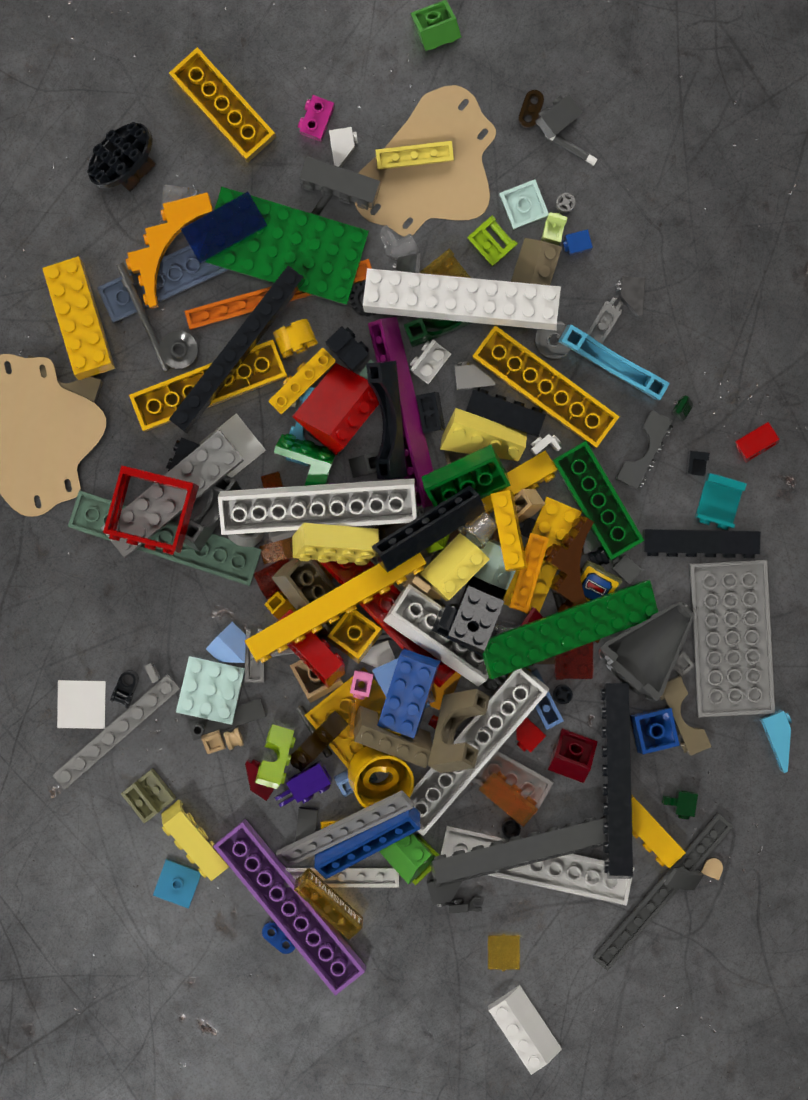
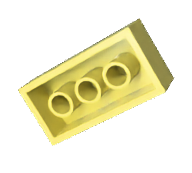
M303 523L292 536L293 558H298L300 561L318 560L321 563L337 561L338 564L351 562L356 565H366L375 556L371 546L379 542V529Z

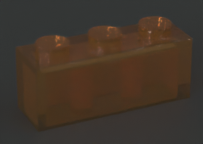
M493 770L480 785L479 790L524 827L538 811L537 806H535L537 802L529 795L527 798L521 794L523 790L515 783L510 785L506 781L508 778L502 772L498 771L496 773Z

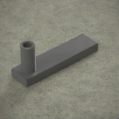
M259 698L237 706L233 725L203 718L187 723L194 741L200 739L202 735L217 730L220 732L264 718L266 713L262 700Z

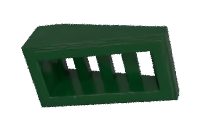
M686 395L679 398L671 412L672 415L684 421L693 407L690 398Z

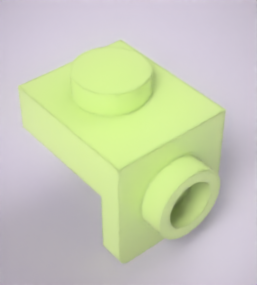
M550 212L545 220L541 241L559 246L568 218L560 213Z

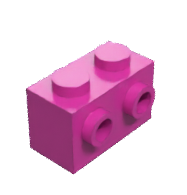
M312 95L311 100H307L304 108L307 111L305 117H301L298 124L300 134L322 142L333 114L335 103Z

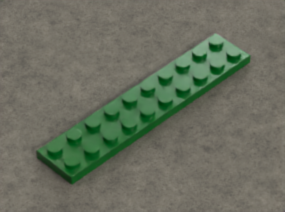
M651 581L639 582L490 637L487 647L482 654L489 679H494L634 627L650 619L652 615L658 613Z

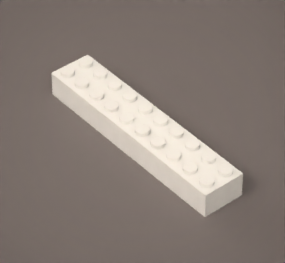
M367 268L363 309L367 313L557 331L561 287Z
M415 478L220 491L218 495L221 535L298 530L303 523L352 527L410 523L417 518Z
M525 667L512 672L489 699L486 714L475 716L454 740V744L466 742L479 750L475 768L447 773H439L430 768L414 786L410 799L414 802L413 806L420 812L421 829L418 832L422 836L427 833L548 693L550 688Z

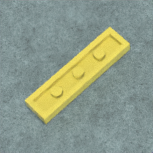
M452 141L375 150L378 170L454 161Z

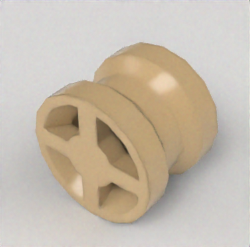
M238 727L232 732L226 731L223 733L229 750L234 749L235 746L241 747L244 745L243 737Z

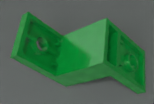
M282 434L274 449L276 454L310 465L304 486L328 483L336 455L326 446L315 445L310 440L296 439V436L292 434Z

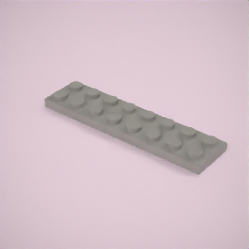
M218 430L164 476L198 485L196 501L244 460L223 433ZM154 483L121 511L116 531L150 539L182 512L187 491ZM120 538V541L110 539L124 558H127L142 545V543H138V546L126 543L127 540Z

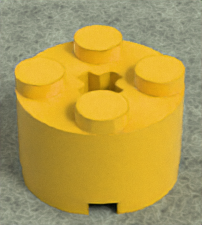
M308 319L295 321L291 325L283 326L273 332L283 359L292 356L293 352H296L297 355L307 351V348L318 344Z

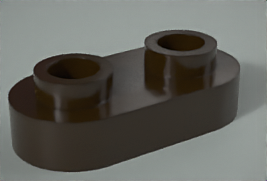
M531 90L526 94L518 120L520 125L527 129L536 125L535 120L539 118L538 113L541 111L544 103V96L538 90ZM536 98L538 102L536 104L531 103V99ZM530 116L532 120L526 122L524 118Z

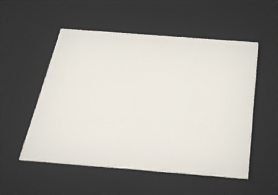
M237 413L200 442L201 445L218 430L223 433L244 460L227 474L231 478L266 451Z
M58 680L57 728L105 729L106 681Z

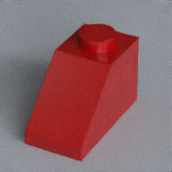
M528 717L516 729V739L519 741L517 745L524 752L528 750L531 753L546 737V734Z

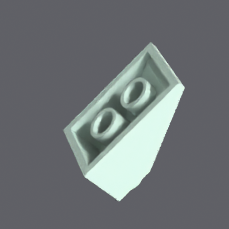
M466 530L464 536L490 559L474 576L507 590L516 570L510 572L505 570L501 544Z

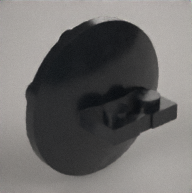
M131 122L116 130H110L106 134V138L93 148V155L87 170L90 181L102 189L122 184L131 192L140 180L156 165L148 156L153 142L150 130L145 125Z

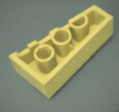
M455 408L442 435L440 450L472 454L492 444L500 459L519 461L526 448L527 433Z
M177 800L161 813L162 829L168 836L172 835L175 839V845L180 850H185L188 860L192 864L196 863L198 865L200 874L212 881L228 869L229 866L213 847L214 842L207 841L209 837L202 827H196L197 824L190 812L186 814L182 808L183 803Z

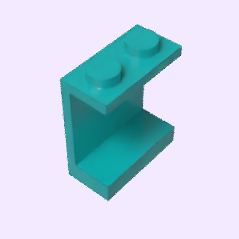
M707 473L695 518H698L699 523L710 525V522L718 524L717 528L728 531L729 528H734L735 524L733 523L742 492L746 489L747 483Z

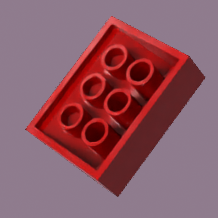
M335 363L292 417L336 455L348 444L379 405V402L367 379Z

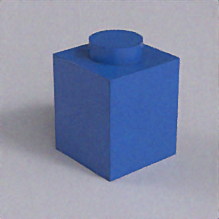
M588 229L565 235V240L562 241L564 251L568 252L569 256L591 251L593 248Z

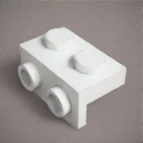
M548 434L543 439L539 437L530 444L533 448L529 451L535 456L549 444L555 452H558L562 449L559 446L561 442L555 435L551 436Z

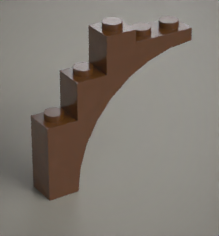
M581 515L573 522L570 532L563 537L562 544L559 546L553 543L546 550L545 557L543 558L544 561L560 571L553 578L552 585L550 586V589L566 599V602L559 607L558 612L587 602L581 583L580 562L587 534L594 522Z

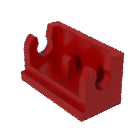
M767 422L735 441L739 453L747 463L777 445L780 439L770 423Z

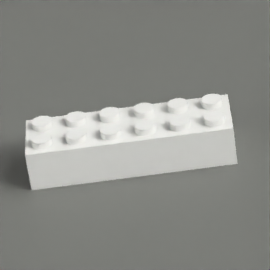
M408 584L401 591L383 621L479 687L488 679L483 657L432 631L438 613L443 607Z

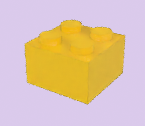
M355 610L349 614L345 613L327 638L328 642L359 664L382 634V628Z

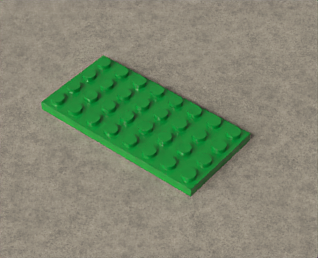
M221 186L199 261L271 283H275L286 267L290 266L305 279V282L298 291L347 305L369 231Z

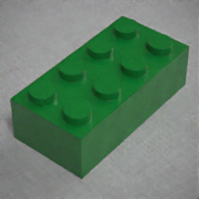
M492 444L421 477L424 490L434 507L468 486H471L480 495L481 499L511 486L507 472Z

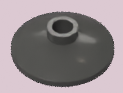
M178 330L164 336L160 343L159 352L166 365L174 369H183L195 361L198 354V346L192 335ZM177 347L182 348L183 351L181 354H177L175 352V349Z

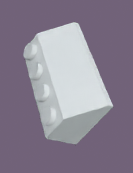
M520 985L488 1005L489 1012L531 1075L546 1066L562 1050Z

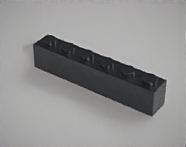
M468 486L371 547L378 563L388 573L486 512L481 497L471 486Z
M643 529L644 541L642 552H647V556H659V553H666V557H678V553H686V557H697V553H705V557H716V554H724V558H736V554H743V558H755V554H760L761 531Z

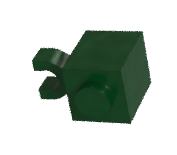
M677 790L676 797L663 795L662 803L663 805L674 806V813L678 815V818L689 820L690 817H695L698 794L691 791Z

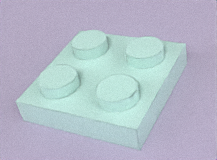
M535 179L499 193L513 230L545 218L549 214Z

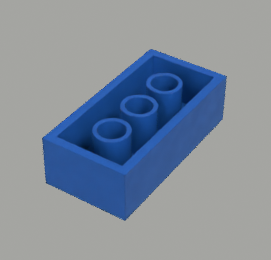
M407 649L402 650L377 726L415 738L441 661Z

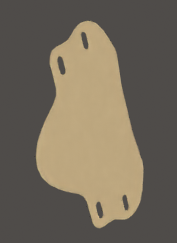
M457 85L443 86L426 93L406 123L385 147L394 148L452 141L454 161L378 170L375 157L360 170L359 174L380 181V190L374 206L380 204L381 208L375 215L370 213L372 208L364 210L357 207L358 204L355 203L358 212L366 220L387 226L403 237H410L430 218L471 220L485 213L489 205L490 191L482 163V155L495 139L496 129L483 115L472 93ZM464 99H467L469 101L468 105L463 110H459L458 106ZM483 129H487V135L482 140H479L477 138L479 133ZM408 218H412L413 223L407 229H404L403 224Z
M12 354L0 355V495L12 509L21 515L31 517L43 515L58 503L74 499L78 496L81 489L77 473L78 464L102 438L106 429V417L97 404L59 385L54 364L49 358H23ZM6 361L10 362L11 374L6 373L4 365ZM40 365H45L47 372L45 378L41 376ZM66 479H69L71 482V492L66 490L64 483ZM36 495L40 497L41 508L35 506L34 497Z

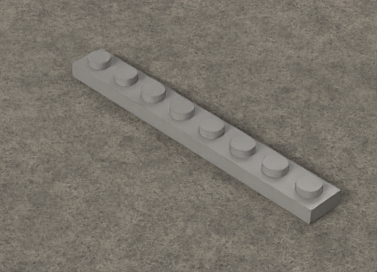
M167 674L52 776L64 790L67 789L181 688Z
M402 790L277 850L276 857L288 868L412 809L414 802Z

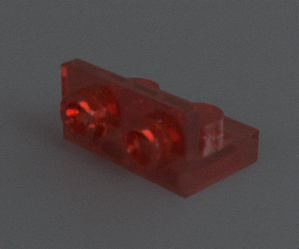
M288 557L254 573L259 588L266 599L271 598L277 591L282 592L272 577L284 564L290 561Z

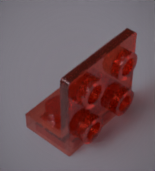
M593 642L555 656V680L593 678Z

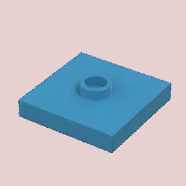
M166 859L153 896L189 909L201 874L196 869Z

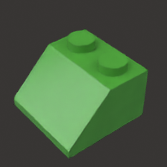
M447 0L411 12L425 51L436 49L438 46L452 43L462 38L457 19Z

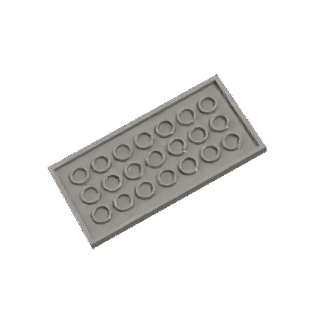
M767 560L689 564L692 612L695 614L692 622L697 717L775 713Z

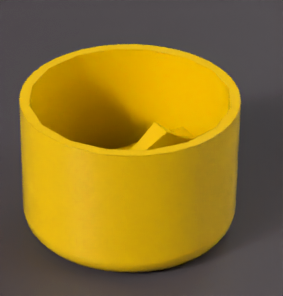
M366 746L359 750L350 761L348 781L358 802L364 808L402 790L409 798L412 795L414 776L405 760ZM374 772H389L388 777L380 783H371L369 781L371 774Z

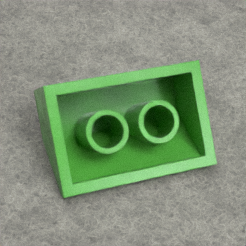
M415 833L379 851L408 884L418 877L436 857Z

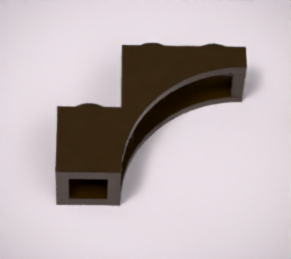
M334 711L291 754V765L300 771L304 770L346 728L348 723Z

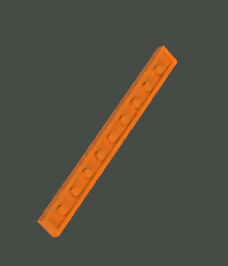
M369 259L360 261L354 284L366 281L367 268L372 269ZM271 287L184 311L189 329L193 330L252 313ZM297 291L289 302L313 295Z

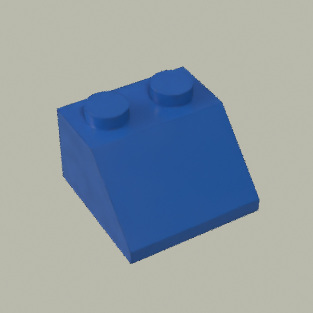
M672 708L649 710L630 715L638 753L647 754L680 746Z

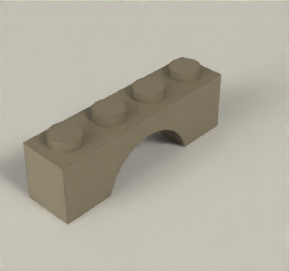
M40 365V373L43 378L47 376L45 365ZM88 377L82 380L77 379L71 383H61L59 381L58 383L62 388L97 403L104 381Z
M678 675L668 680L660 700H665L667 705L665 708H672L677 735H680L682 742H680L681 748L684 753L687 752L688 755L692 756L712 746L703 728L688 726L681 716V704L688 695L681 676Z

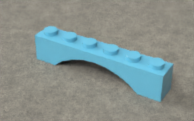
M567 325L558 340L559 343L655 400H661L670 384L610 350L573 325Z

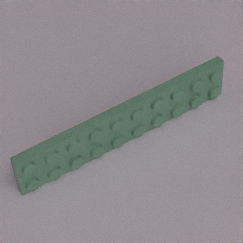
M79 490L68 527L111 541L101 529L106 523L111 500ZM171 520L150 539L173 545L179 522ZM213 533L200 552L184 543L181 553L174 552V555L163 553V549L156 547V550L144 548L145 544H142L137 549L251 586L262 549L256 547L236 545L228 538Z

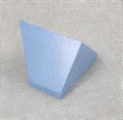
M232 621L210 643L206 650L218 662L245 663L246 634Z

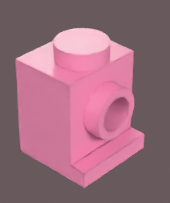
M355 669L350 690L354 698L364 700L365 697H369L374 673ZM360 681L365 683L364 688L358 687Z

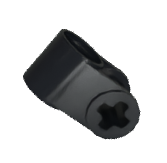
M127 670L120 675L110 702L113 703L115 701L125 705V708H129L139 679L135 671ZM128 674L133 677L132 684L125 682V675Z

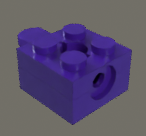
M320 760L289 778L286 782L288 789L274 798L277 801L292 793L290 797L278 804L279 807L288 804L294 799L297 803L302 801L304 804L313 798L314 793L319 791L321 794L328 790L331 786L332 778Z

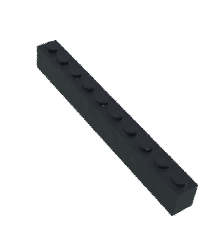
M290 266L286 267L169 420L185 433L190 431L303 285L305 279Z
M606 683L604 689H601V700L604 701V708H601V719H604V727L601 728V738H605V746H602V757H605V765H602V776H605L606 784L602 785V795L606 796V803H603V815H606V822H603V834L607 836V842L603 843V852L607 854V861H604V873H607V879H631L633 877L629 683Z

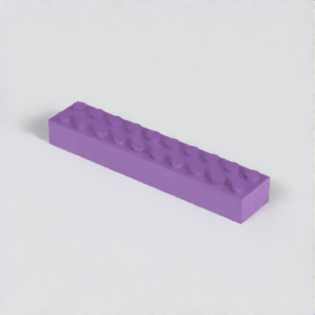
M246 819L214 844L215 850L335 996L365 972L367 966L304 889L299 886L295 878L286 870V867ZM284 882L287 883L290 887H285Z

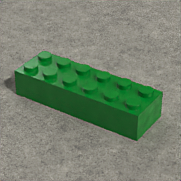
M587 441L552 460L578 508L582 511L583 516L594 522L591 530L609 560L616 558L644 541Z

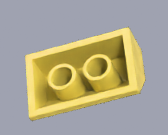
M459 533L419 575L445 601H449L490 559L473 542Z

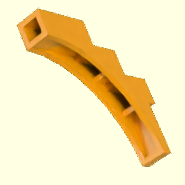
M208 192L163 203L164 209L161 210L163 221L167 220V223L145 228L146 234H143L146 246L149 245L150 247L127 253L128 258L125 259L127 268L132 270L134 274H141L138 275L140 286H144L145 294H143L144 303L149 305L151 309L159 307L157 276L166 250L176 236L186 227L214 213Z

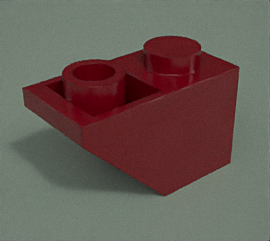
M248 759L245 767L250 791L267 801L274 788L255 783L261 763L255 759L252 761Z

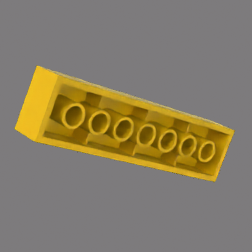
M496 325L472 356V359L582 440L587 441L595 449L620 417Z
M273 339L259 344L252 349L207 408L288 377ZM212 363L130 394L129 397L142 430L147 432L170 423V417Z

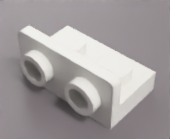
M434 339L431 342L427 341L421 349L423 351L420 357L416 356L410 363L412 367L410 371L428 385L452 355Z

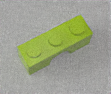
M274 724L271 725L265 747L272 749L276 753L277 760L274 762L262 760L255 783L278 789L280 784H284L286 773L283 772L291 759V755H288L289 749H293L296 740L293 737L294 730Z

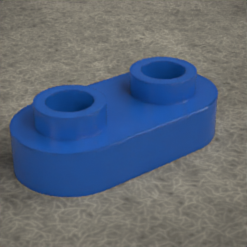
M274 921L267 922L264 925L262 935L265 940L283 954H289L294 951L295 946ZM273 929L275 934L269 935L268 930ZM285 941L289 942L290 946L287 948L283 946V942Z

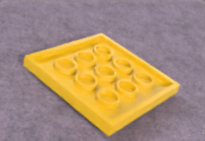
M365 667L360 669L361 671L368 672ZM352 676L304 715L315 729L334 711L348 723L346 728L329 744L330 748L347 769L353 756L359 750L366 747L354 742L352 721L359 706L378 712L379 720L386 696L374 678L369 697H365L364 700L354 698L353 694L350 693ZM360 681L358 687L364 688L365 683ZM388 730V731H390L391 733L396 734V735H398V736L403 735V734H400V733H397V732Z

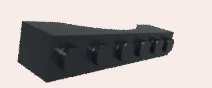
M380 361L366 363L368 384L378 399L383 421L382 442L375 460L377 479L407 476L397 362Z

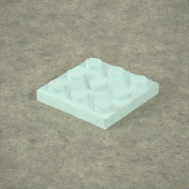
M189 656L176 713L233 725L245 668Z

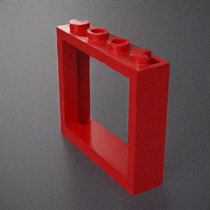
M121 465L103 533L108 534L109 539L120 541V538L126 539V543L131 545L145 544L144 548L156 550V547L162 548V552L174 555V552L181 553L199 486L191 482ZM131 477L187 491L173 545L116 531Z

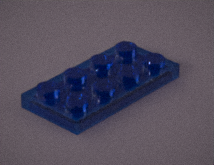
M246 192L187 225L181 231L201 264L267 227V224L249 192Z

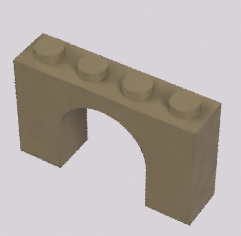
M478 689L443 695L428 763L429 767L439 773L475 768L479 750L466 742L454 744V736L457 728L464 720L486 714L490 696Z
M359 706L352 721L354 742L426 768L432 749L430 732L419 728L415 738L398 736L383 727L377 726L379 722L378 712Z

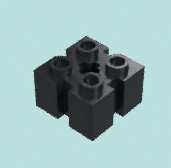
M341 326L325 343L352 372H355L370 357L368 353L370 350L362 341L358 343L355 340L356 336L349 327L344 329Z

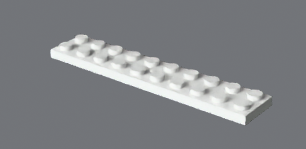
M446 826L440 855L446 854V857H450L453 852L465 850L466 853L476 846L483 845L486 848L490 847L489 845L492 842L502 840L503 843H506L509 840ZM569 854L489 874V876L625 906L628 902L632 878L607 879V873H604L603 860L576 854Z

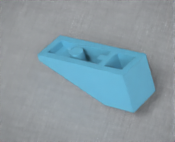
M779 710L761 717L760 721L780 770L786 773L788 772L791 727L789 724L792 721L788 713Z

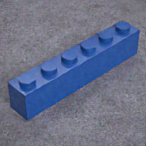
M413 806L412 809L315 854L314 868L325 879L330 878L420 830V812Z

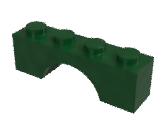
M419 318L404 324V328L413 348L472 323Z

